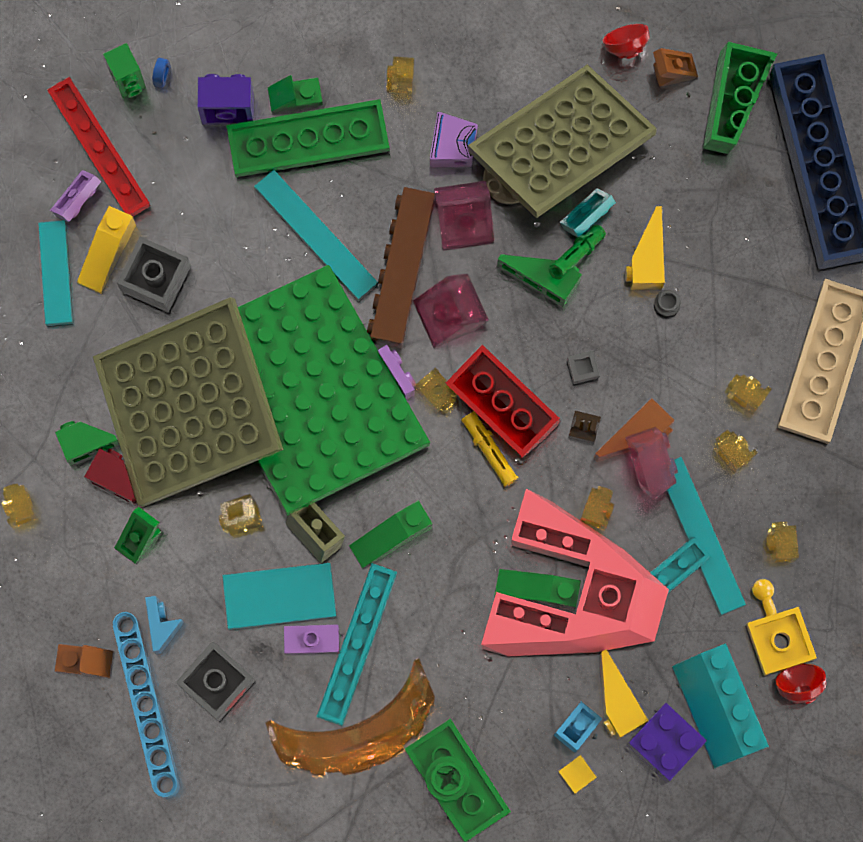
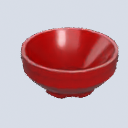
M631 24L609 32L603 38L605 49L620 59L636 57L639 53L643 52V48L650 38L648 26L644 24Z
M800 664L781 671L776 678V686L779 694L795 704H809L815 701V698L826 688V674L819 666Z

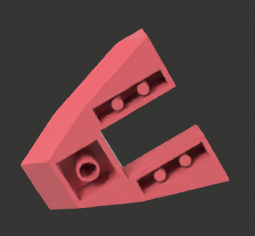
M526 489L511 539L512 546L589 567L576 614L496 592L481 643L482 649L505 656L595 653L654 642L669 589L623 548L552 501Z

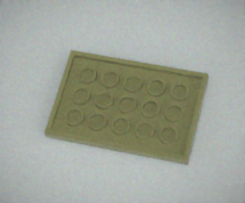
M587 64L469 144L468 152L525 208L538 218L655 136L657 128Z

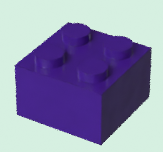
M207 74L204 77H198L197 107L202 125H231L254 121V92L251 77H246L243 74H233L231 77Z
M665 703L626 746L665 783H668L707 740L673 708Z

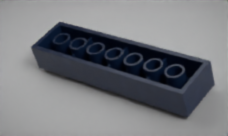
M825 54L773 64L769 77L818 268L820 270L863 261V199Z

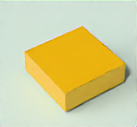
M581 755L558 771L574 794L597 778Z

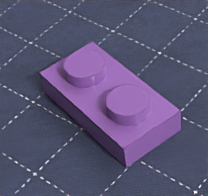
M82 170L50 211L56 217L69 222L78 215L85 201L94 195L96 187L101 181L95 175Z
M387 345L379 349V355L387 365L406 400L414 396L415 389L413 387L416 386V383L409 372L404 373L400 367L402 360L396 350L390 351Z

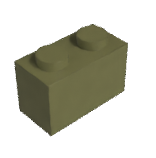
M316 503L295 511L287 517L286 525L320 563L324 562L342 547L345 535Z

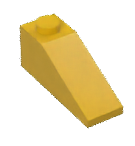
M108 206L94 235L77 280L78 284L99 294L102 293L136 227L133 216Z
M656 206L632 256L630 266L625 267V280L630 282V290H662L664 286L662 206Z
M604 650L599 655L604 717L606 718L603 724L611 737L616 735L617 739H620L649 720L608 651Z

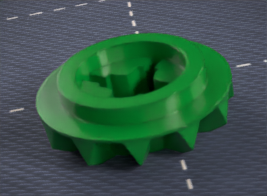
M445 756L438 758L427 769V788L439 800L453 801L459 799L469 787V771L466 765L455 757ZM454 768L453 780H455L458 786L448 784L446 787L444 786L443 790L440 789L443 779L437 772L448 774Z

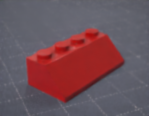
M483 345L445 383L522 458L540 444L561 422L560 418Z

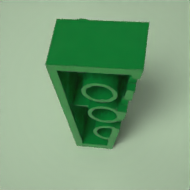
M732 42L726 43L719 54L703 149L729 154L736 146L778 53Z

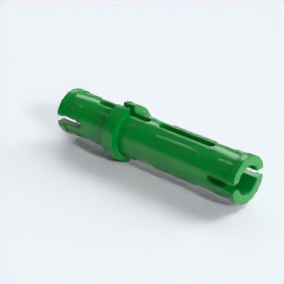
M593 225L587 233L578 236L574 241V245L549 266L550 275L555 279L563 278L585 255L588 256L594 251L595 246L605 238V230L599 225Z

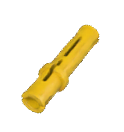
M473 411L462 418V423H464L474 439L472 442L475 446H479L503 483V486L507 487L515 482L518 476H516L492 439V432L486 430L477 413Z

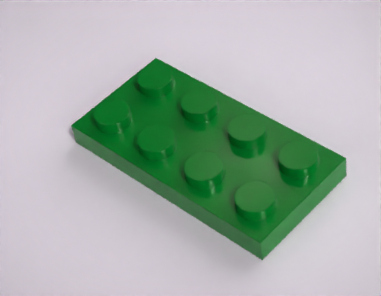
M451 718L404 749L425 782L427 769L438 758L445 756L455 757L466 765L470 774V783L464 795L453 801L437 799L464 842H467L511 812ZM454 768L448 774L437 772L443 779L440 789L443 790L444 786L446 787L448 784L458 786L455 780H453Z

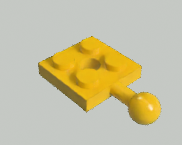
M766 579L756 581L752 592L755 598L762 601L767 617L749 622L746 626L763 675L766 676L816 660L817 657L799 607L777 613L771 598L774 594L773 584ZM778 634L785 635L789 641L788 647L784 649L778 648L774 643V637Z

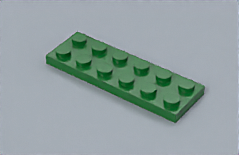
M381 99L226 125L235 177L390 151Z

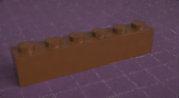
M404 187L402 195H397L395 210H398L397 220L392 219L389 235H393L392 243L386 244L383 258L388 261L386 269L380 270L378 284L382 285L380 294H375L372 309L376 310L375 319L369 320L367 333L371 335L374 344L387 345L388 347L402 350L435 202V193Z

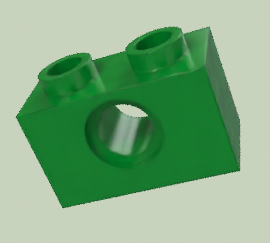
M127 43L103 54L109 73L122 99L127 96H137L142 92V89L146 88L141 70Z

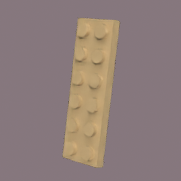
M828 279L823 281L778 428L826 444L831 442L863 338L862 290Z

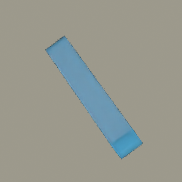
M121 612L113 620V630L152 788L158 796L165 799L172 798L179 791V779L140 623L131 613ZM125 619L132 620L133 628L129 632H121V622ZM132 645L139 646V655L134 659L127 658V649ZM137 672H145L146 681L144 684L134 685L133 676ZM144 698H151L153 701V707L148 712H141L139 709V704ZM152 724L158 725L160 728L159 735L154 739L147 738L146 729ZM158 751H163L166 754V761L161 766L154 765L152 761L153 755ZM164 778H170L173 781V788L167 793H162L159 789V783Z

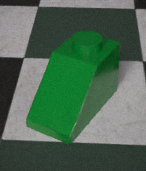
M67 422L60 426V430L55 432L70 466L96 456L99 449L107 451L108 449L120 446L115 435L83 422Z

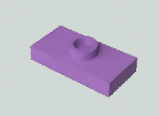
M339 625L284 626V653H339Z

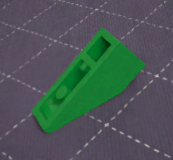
M501 254L497 261L499 268L563 307L582 277L579 269L573 266L563 278H553L549 273V266L556 260Z
M418 500L382 522L350 544L349 547L362 569L371 565V563L378 561L431 530L432 522Z
M499 569L495 595L498 592L544 606L574 611L577 606L581 580L556 575Z

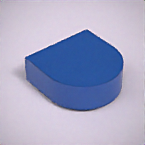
M160 57L157 59L152 76L154 87L163 89L171 67L169 60Z

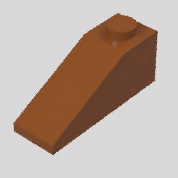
M651 398L595 453L593 459L596 462H600L652 445L658 439L663 442L673 432L671 426L675 420Z

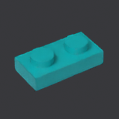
M596 188L560 224L564 230L578 237L587 232L590 226L601 216L605 215L616 202L612 195Z

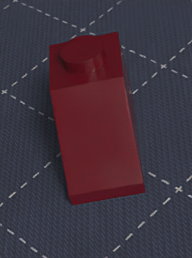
M99 449L84 478L87 482L135 506L137 500L126 464L121 460L123 456L112 449H108L107 452Z

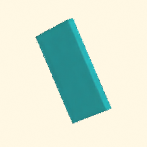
M331 563L223 575L228 630L336 618Z

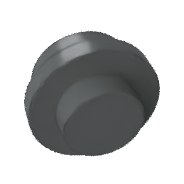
M667 289L657 294L654 305L660 314L671 316L680 309L681 299L675 291Z

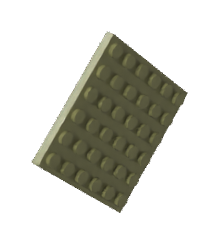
M229 297L93 356L135 497L140 507L147 506L283 450L235 298Z

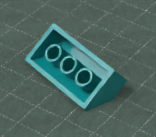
M726 643L672 666L697 730L707 740L704 746L714 769L769 747Z

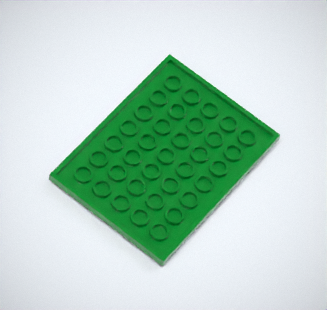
M329 265L238 307L283 447L282 451L257 460V463L286 516L430 446L426 433L387 365L379 355L378 349Z

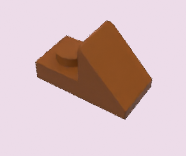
M664 48L653 52L655 58L653 66L659 86L672 85L698 78L692 53Z
M58 644L55 672L110 678L114 651L88 645L80 647Z

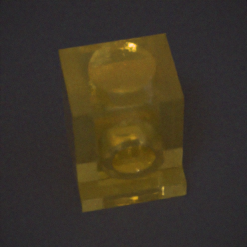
M393 57V66L388 65L387 92L412 93L414 58Z
M435 367L416 384L415 391L438 413L442 409L445 412L451 408L456 402L454 398L457 394L445 384L447 380ZM435 387H441L443 389V393L440 395H436L433 392V389Z
M736 374L727 386L731 389L727 397L753 415L772 389L767 386L764 390L761 388V383L752 376L746 377L744 374L742 376Z
M726 430L716 438L718 444L713 449L733 474L750 462L758 453L755 449L750 452L748 449L749 444L740 434L737 436L729 430Z
M12 484L3 489L5 500L1 501L6 516L11 515L7 522L12 528L38 519L29 492L24 485Z
M598 486L597 489L592 487L580 521L605 531L609 521L604 520V517L610 519L615 505L610 502L613 491Z
M251 494L220 504L222 512L218 516L220 525L223 530H228L231 536L254 528H258V530L263 528L258 504Z
M788 522L772 523V530L770 534H767L768 551L772 550V554L767 558L768 563L795 562L799 558L796 525L788 526Z

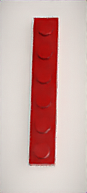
M68 77L47 89L52 100L123 212L135 216L150 207L148 199L71 78Z

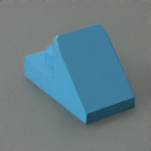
M157 596L145 597L153 652L161 654L182 627L184 621L178 619L162 622V619L166 618L164 602L159 603Z
M581 701L553 736L576 753L602 718Z

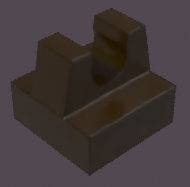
M575 410L568 438L594 444L601 417Z

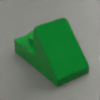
M289 75L267 87L272 113L323 105L319 78L293 81L292 75Z
M137 507L132 512L114 548L136 564L159 535L160 529L157 527L160 522L140 507Z

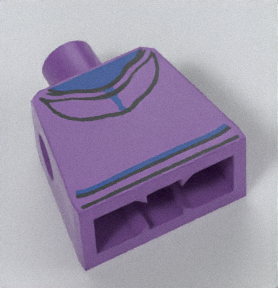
M437 112L430 154V167H471L473 156L468 152V145L478 139L476 138L478 125L442 112Z

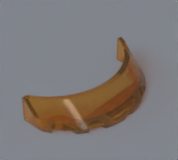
M417 658L413 662L406 683L396 697L379 712L357 724L331 731L308 732L290 729L272 720L265 723L271 743L280 761L287 766L292 764L299 768L310 770L315 775L325 776V772H342L343 775L370 769L376 764H382L404 750L403 745L413 735L417 737L424 728L423 722L428 715L430 707L434 705L435 695L422 663Z

